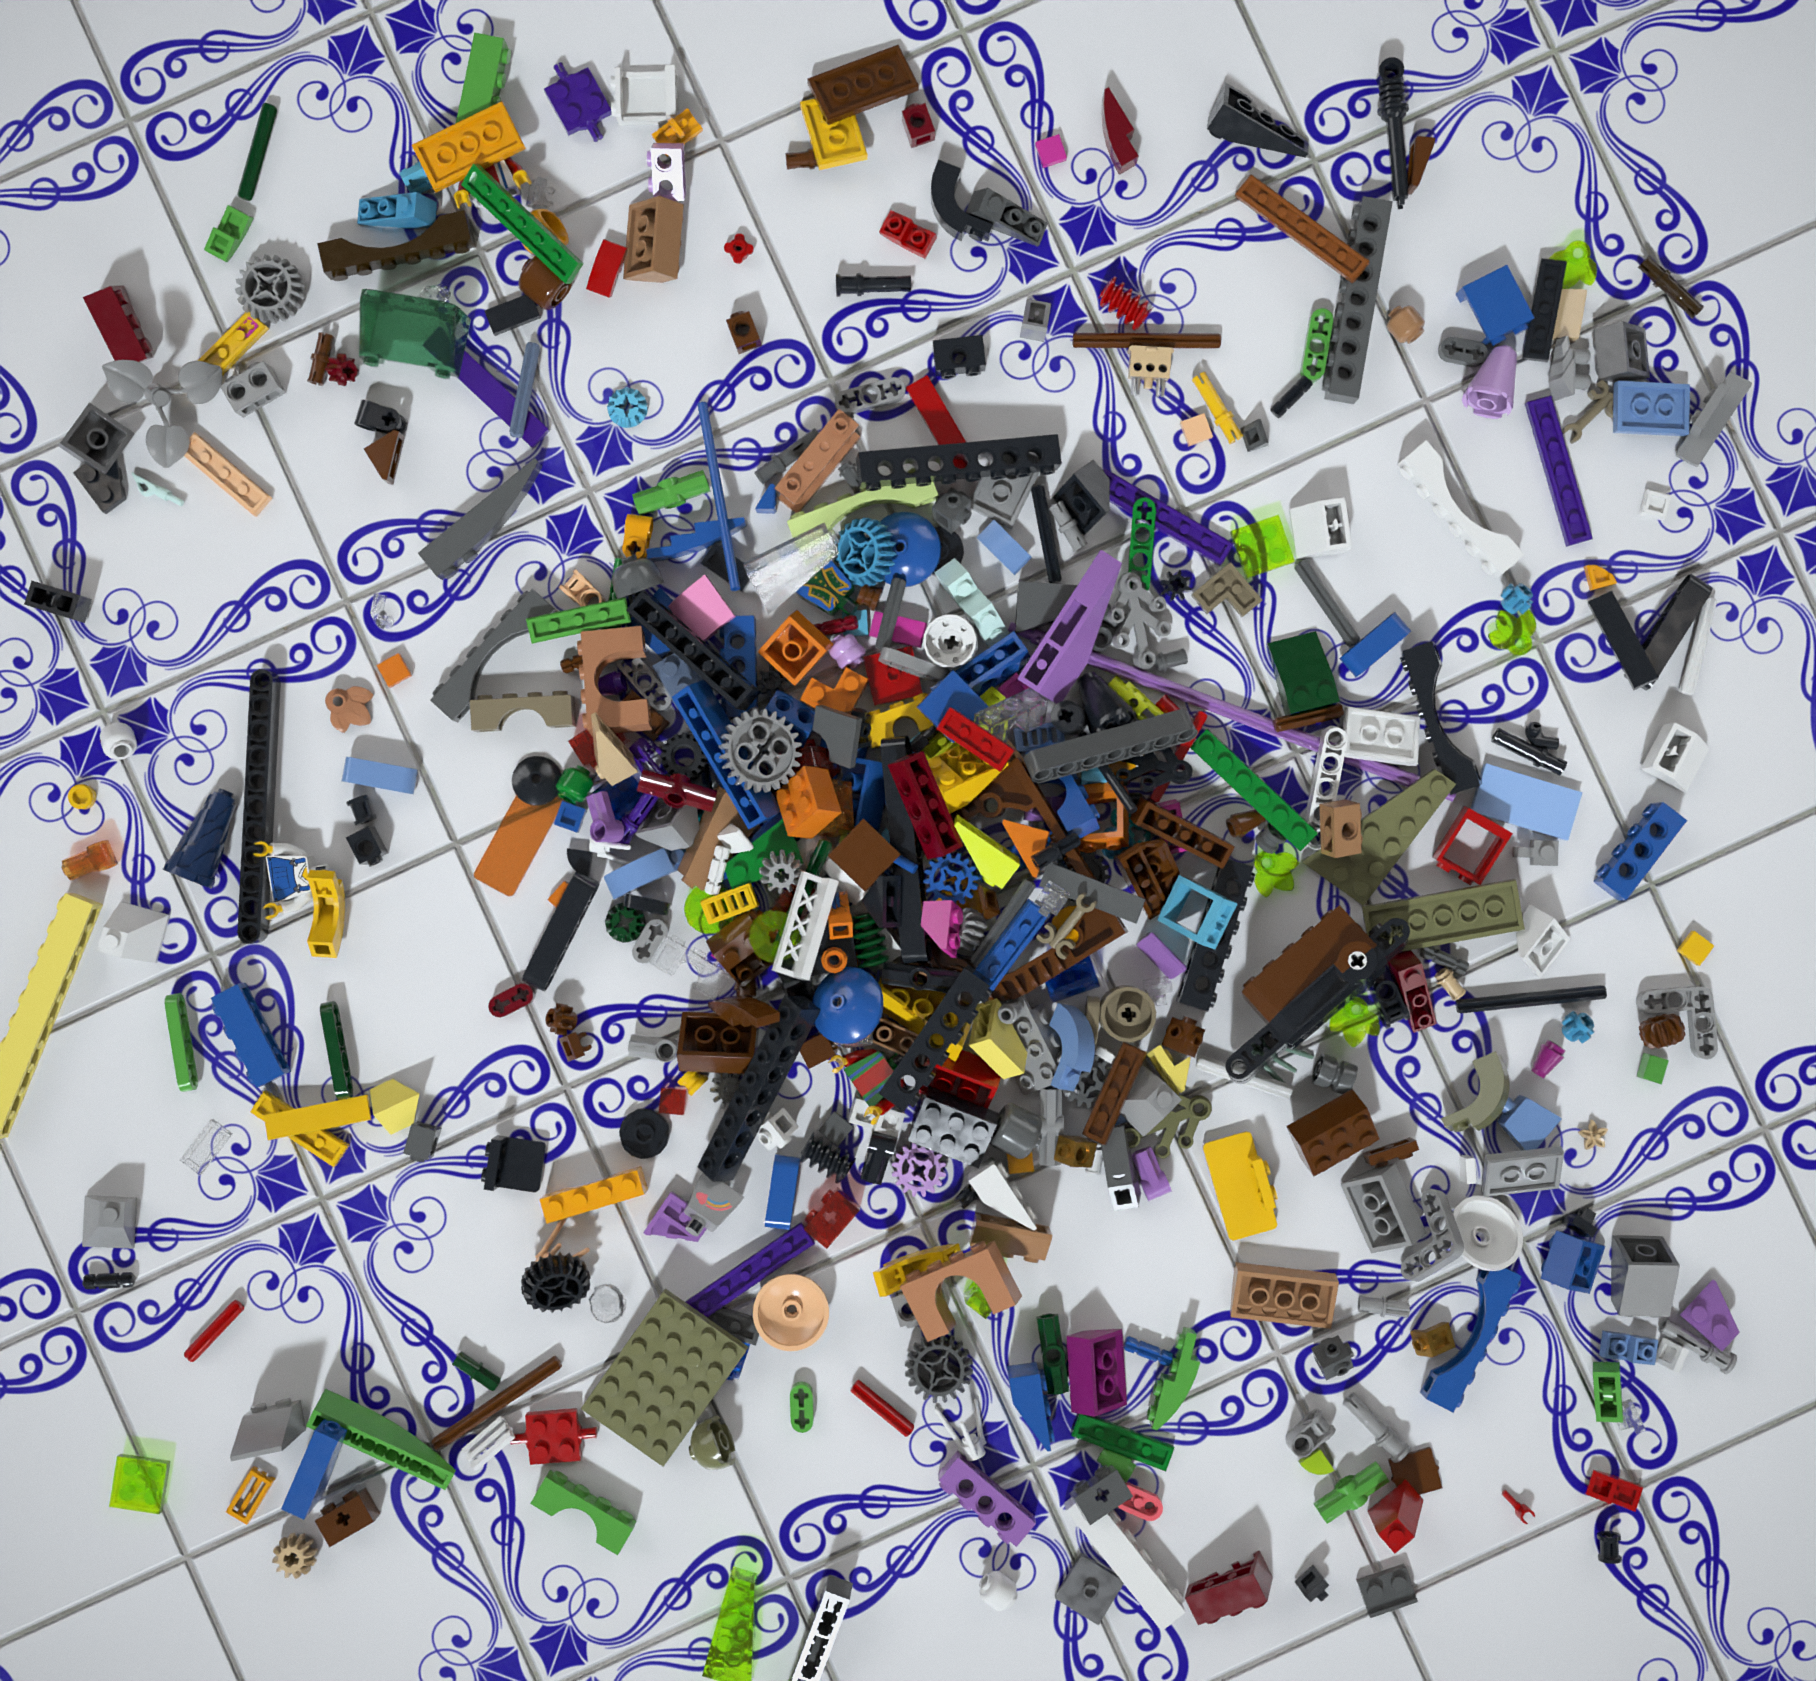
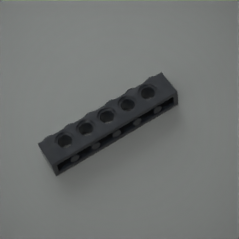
M641 591L626 611L736 709L746 711L761 693L757 687L653 595Z
M1228 859L1223 869L1217 868L1211 890L1237 903V906L1216 949L1203 946L1194 941L1187 969L1185 970L1176 998L1177 1002L1207 1012L1209 1007H1214L1217 999V993L1214 991L1217 983L1222 982L1225 969H1222L1224 960L1229 959L1232 951L1230 940L1232 935H1236L1238 932L1240 921L1237 918L1239 912L1244 911L1248 898L1245 897L1247 887L1252 886L1255 878V873L1252 872L1253 866ZM1230 880H1234L1238 885V889L1234 894H1230L1226 890V884ZM1210 898L1207 900L1198 931L1213 903V900ZM1208 952H1212L1215 955V962L1211 966H1206L1203 961L1204 955ZM1201 976H1205L1208 985L1205 989L1198 990L1196 980Z
M969 964L963 969L879 1092L881 1096L902 1111H905L909 1105L912 1108L916 1105L922 1096L918 1093L923 1085L928 1087L936 1076L932 1072L938 1064L942 1067L949 1057L950 1053L947 1052V1049L951 1043L955 1046L964 1035V1032L961 1031L962 1027L966 1022L969 1025L973 1022L979 1013L975 1009L980 1001L985 1004L993 993V990L990 989L993 981ZM961 992H969L973 997V1002L970 1004L963 1002ZM947 1013L956 1014L959 1020L958 1024L949 1023L946 1017ZM935 1033L942 1035L944 1044H935L932 1035ZM920 1054L926 1055L930 1060V1065L924 1066L920 1064L918 1056ZM904 1076H912L916 1082L915 1086H908L904 1081Z

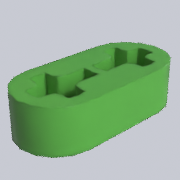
M802 1381L794 1384L790 1392L791 1425L795 1431L800 1433L809 1431L814 1421L813 1390L808 1383ZM800 1388L803 1389L804 1393H808L804 1398V1404H800L799 1396H795ZM800 1410H804V1417L809 1419L804 1426L800 1425V1421L795 1420L799 1419Z

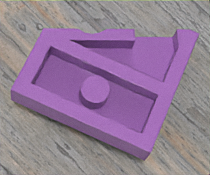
M671 1191L643 1233L649 1236L658 1235L671 1239L681 1238L686 1241L698 1242L706 1228H703L699 1236H693L685 1229L692 1219L684 1213L688 1202Z
M1714 1279L1680 1314L1685 1321L1721 1352L1740 1333Z

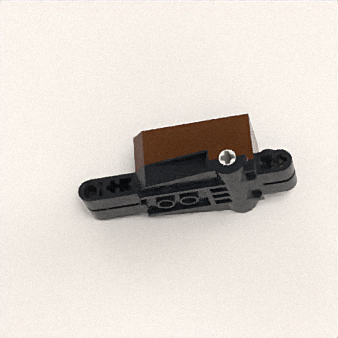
M1339 905L1334 910L1331 909L1325 913L1316 926H1311L1303 932L1302 938L1295 944H1289L1281 952V956L1276 960L1272 959L1262 968L1263 971L1260 974L1248 979L1243 984L1244 989L1241 991L1243 998L1267 1025L1227 1059L1225 1067L1230 1079L1237 1084L1249 1082L1287 1048L1294 1050L1358 994L1369 991L1374 985V981L1386 971L1385 965L1406 947L1410 935L1408 923L1400 918H1392L1384 925L1381 923L1375 925L1368 932L1370 934L1368 936ZM1393 933L1396 936L1393 937L1392 944L1390 945L1389 941L1391 939V934ZM1264 1041L1265 1044L1270 1048V1050L1267 1047L1263 1046ZM1256 1048H1258V1050L1263 1049L1264 1055H1255L1254 1050ZM1237 1064H1244L1246 1066V1070L1242 1074H1235L1233 1068Z

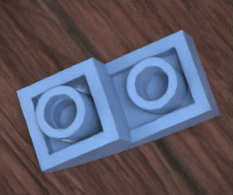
M995 520L976 537L1014 575L1032 558Z
M1602 1330L1599 1356L1608 1359L1627 1360L1637 1364L1655 1365L1658 1340Z

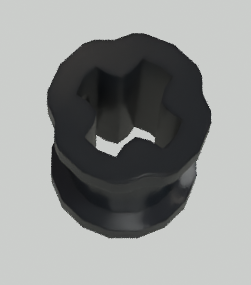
M368 795L359 796L346 802L347 806H350L356 820L354 822L355 826L377 819L370 809L367 801L369 799Z
M1613 1531L1598 1532L1597 1539L1600 1540L1598 1560L1607 1564L1621 1563L1622 1557L1619 1555L1618 1541L1621 1540V1534Z

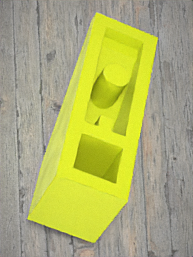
M956 815L954 826L980 874L983 876L982 879L990 886L994 887L997 885L1002 889L1019 868V857L968 821Z

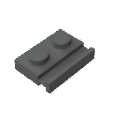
M1405 1564L1356 1580L1370 1618L1418 1602Z

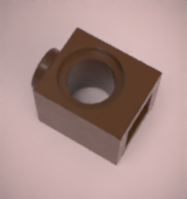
M744 311L735 312L726 320L738 354L762 346L749 311L745 313ZM747 326L750 330L746 335H739L736 333L738 328Z

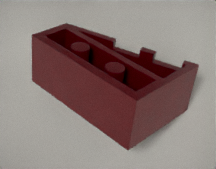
M124 285L109 286L83 297L114 361L134 360L141 363L153 358L151 353L153 351L152 345L143 334L140 321L135 314Z
M1260 1550L1253 1553L1254 1559L1240 1565L1239 1561L1231 1564L1233 1569L1222 1575H1218L1215 1572L1188 1585L1184 1598L1198 1625L1204 1623L1213 1624L1221 1617L1227 1615L1236 1616L1245 1609L1251 1607L1257 1609L1268 1602L1273 1576Z

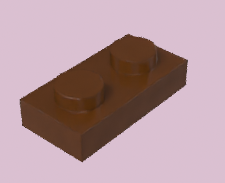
M1409 1137L1364 1152L1363 1156L1367 1164L1379 1168L1388 1165L1391 1159L1398 1157L1399 1160L1412 1157L1413 1152L1418 1151L1419 1147L1417 1141Z

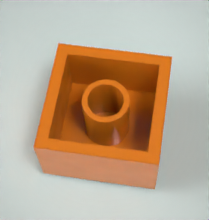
M796 610L788 616L759 649L758 653L796 686L834 644Z
M803 766L795 776L788 780L787 784H784L775 792L787 835L812 839L840 815L842 811L828 769Z

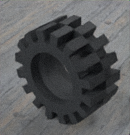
M687 733L675 734L673 738L666 740L667 743L662 747L661 759L663 767L670 776L673 774H683L691 780V778H697L701 772L703 773L708 760L694 735H688ZM687 747L694 752V760L689 766L683 767L675 762V753L678 749Z

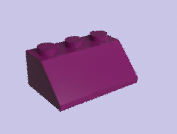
M1122 1329L1087 1330L1068 1335L1067 1351L1071 1412L1095 1417L1126 1406L1127 1396Z

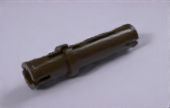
M1651 255L1637 267L1654 282L1652 284L1654 287H1659L1691 319L1704 308L1670 275L1671 272L1661 267Z

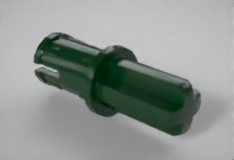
M462 1351L452 1363L453 1366L470 1376L471 1381L473 1379L490 1391H494L501 1382L500 1377L483 1367L484 1363L481 1362L479 1364Z

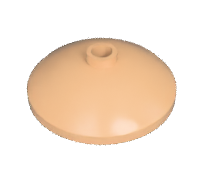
M799 1274L777 1276L768 1281L756 1296L753 1306L755 1327L763 1340L777 1349L784 1351L805 1349L822 1336L828 1324L829 1304L827 1297L821 1287L806 1276ZM795 1305L797 1310L792 1313L788 1311L787 1307Z

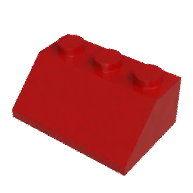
M961 1050L956 1062L947 1058L942 1067L938 1064L932 1071L936 1076L929 1086L988 1109L998 1089L1001 1077L980 1056ZM927 1056L923 1063L924 1066L930 1065V1060ZM923 1085L918 1093L925 1095L928 1087Z

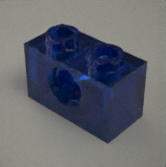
M1090 956L1045 982L1053 1003L1101 987Z

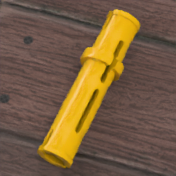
M1202 372L1200 373V378L1204 384L1201 383L1198 376H1195L1192 382L1216 419L1214 423L1216 426H1220L1228 443L1233 444L1236 441L1231 432L1234 433L1237 440L1241 439L1244 435L1232 418L1234 416L1231 411L1228 412L1207 373Z

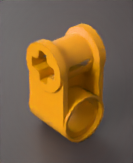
M627 514L622 546L626 558L632 556L630 550H634L636 546L640 550V552L635 553L637 559L647 558L646 549H649L653 532V517Z

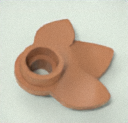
M353 686L346 691L337 688L328 692L325 704L331 711L330 721L334 728L345 733L350 723L358 726L370 724L371 717L364 705L372 699L373 694L360 686ZM334 697H341L343 704L336 706L333 703Z

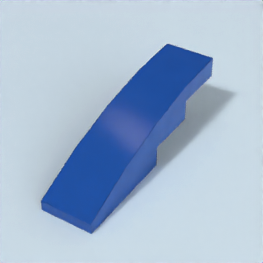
M744 517L728 519L731 536L747 527ZM718 520L694 523L695 533L670 536L671 546L646 549L647 559L653 562L675 559L704 550L714 545V543L721 542Z

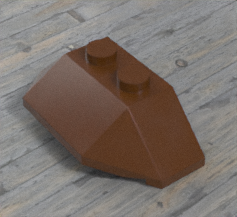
M1164 839L1134 843L1113 858L1132 894L1146 899L1142 909L1149 920L1161 913V908L1166 903L1172 885L1177 880L1180 871Z

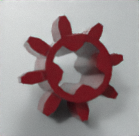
M341 353L337 354V358H328L329 363L325 370L330 376L329 381L337 382L341 386H346L347 381L355 382L359 369L354 364V358H347L346 354Z

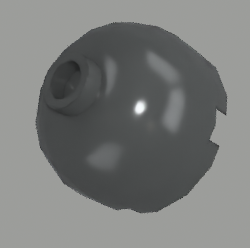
M636 554L621 559L623 564L615 569L612 577L613 589L617 599L664 583L657 565L647 558L637 559Z

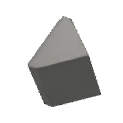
M1257 419L1240 428L1241 433L1244 435L1243 440L1247 452L1268 446L1269 442L1261 419Z

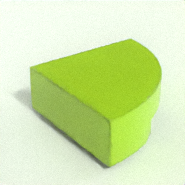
M1319 1447L1310 1455L1298 1461L1305 1470L1312 1474L1325 1475L1335 1471Z

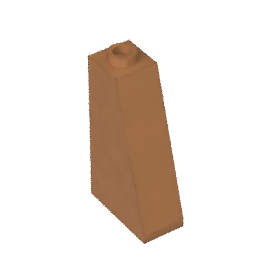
M720 786L715 788L717 795L712 812L704 811L694 842L686 849L677 869L683 875L681 880L691 889L697 886L700 890L704 891L706 882L710 880L708 879L712 859L715 858V847L717 845L724 846L717 837L729 824H733L748 838L757 828L755 826L748 830L728 793ZM729 853V857L725 859V862H728L735 853Z

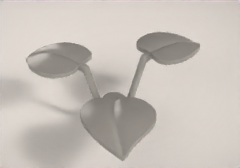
M116 360L102 365L109 389L117 399L122 402L133 403L139 401L144 395L150 403L156 406L164 426L152 425L146 433V446L152 458L164 468L171 467L186 454L190 442L188 434L182 427L178 425L169 426L162 407L169 403L170 394L186 393L189 401L194 404H204L212 400L218 393L222 383V369L220 366L203 361L188 362L181 367L178 373V382L183 388L172 389L169 387L165 389L160 384L151 383L153 375L150 369L138 361Z

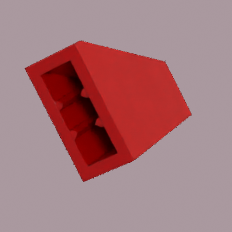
M1406 1479L1367 1511L1377 1534L1394 1554L1415 1538L1423 1505V1498Z

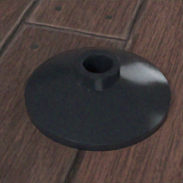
M532 756L524 759L516 766L512 775V787L517 797L523 802L534 806L545 805L558 796L559 792L556 784L562 774L559 767L552 760L542 756ZM539 775L541 780L538 783L532 782V777Z

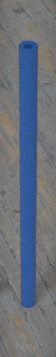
M699 402L697 406L730 590L737 591L741 588L707 402Z

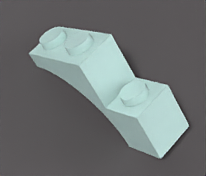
M955 558L935 572L944 590L960 607L988 648L1010 634L993 604L977 588L968 571Z

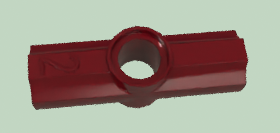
M644 769L637 788L639 792L663 798L668 806L681 808L684 805H688L712 812L717 795V790L693 784L683 774H673L669 777Z

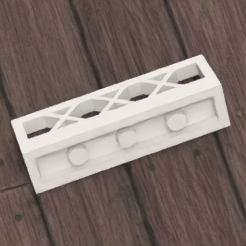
M801 871L772 971L796 979L810 980L839 881L831 878H821ZM807 879L817 882L815 893L810 896L807 895L804 889ZM806 904L809 911L808 916L800 921L797 914L798 908ZM798 928L802 937L800 942L793 946L790 935L792 931ZM791 953L794 959L792 970L781 967L784 956Z

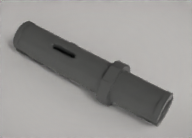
M815 428L779 455L774 454L771 457L772 460L754 473L762 485L779 472L784 473L786 467L802 455L819 432Z

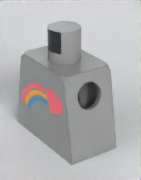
M702 1173L684 1210V1213L692 1218L685 1229L693 1236H699L704 1227L714 1232L738 1207L744 1196L722 1181L712 1182Z

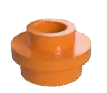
M831 947L822 954L821 963L828 972L838 973L845 968L847 956L842 949ZM832 955H837L839 958L838 963L835 965L829 962V958Z

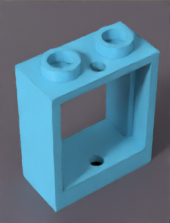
M1179 875L1172 885L1171 892L1166 903L1162 906L1157 920L1203 946L1216 949L1237 903L1194 880ZM1192 889L1213 900L1198 933L1176 922Z

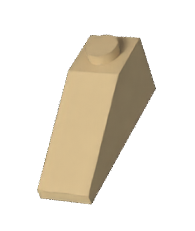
M596 712L591 714L594 754L597 762L595 770L601 779L605 778L613 786L638 773L632 752Z

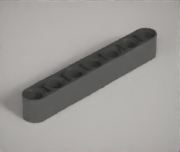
M1180 709L1032 750L1024 756V762L1034 783H1043L1189 742L1197 736L1198 731L1189 712L1186 709Z

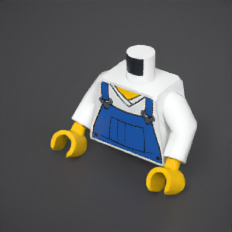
M262 841L255 842L253 845L260 844L264 848L261 854L253 853L255 856L262 857L268 853L271 855L266 856L273 903L266 904L262 909L269 907L273 909L274 913L273 915L266 916L265 919L271 920L278 913L282 915L300 910L313 898L307 879L309 870L330 871L329 865H315L314 856H307L305 850L289 843H270L268 845Z

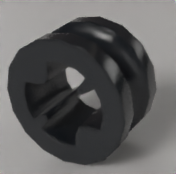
M967 1184L954 1199L956 1203L960 1202L962 1204L961 1207L963 1209L978 1195L976 1191L971 1189L972 1186L970 1184Z

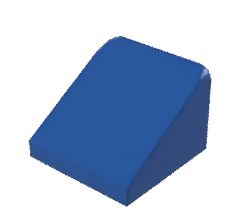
M774 484L768 486L755 508L757 513L775 514L777 512V490Z

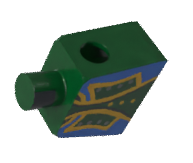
M828 556L821 561L796 591L799 598L832 617L839 609L848 616L853 615L859 607L850 598L855 591L854 586Z

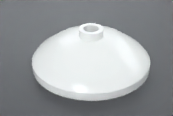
M1479 1195L1464 1199L1454 1208L1452 1213L1464 1243V1251L1461 1256L1468 1263L1482 1270L1498 1271L1507 1268L1517 1260L1523 1247V1234L1516 1216L1506 1205L1494 1198ZM1476 1235L1480 1237L1481 1242L1476 1238Z

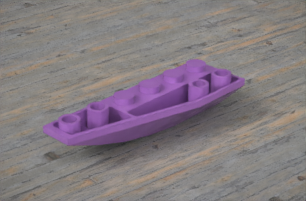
M1103 550L1099 551L1017 679L1056 704L1064 700L1088 663L1122 565L1120 561Z

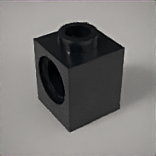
M367 826L346 837L359 865L368 864L369 867L383 861L382 856L388 854L376 828L373 826ZM370 841L373 845V850L367 855L364 852V844Z

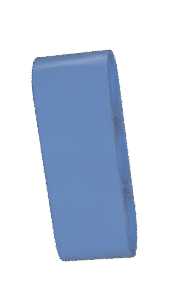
M346 757L341 781L414 794L418 770Z

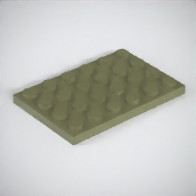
M665 1288L581 1409L664 1467L743 1357L748 1346Z

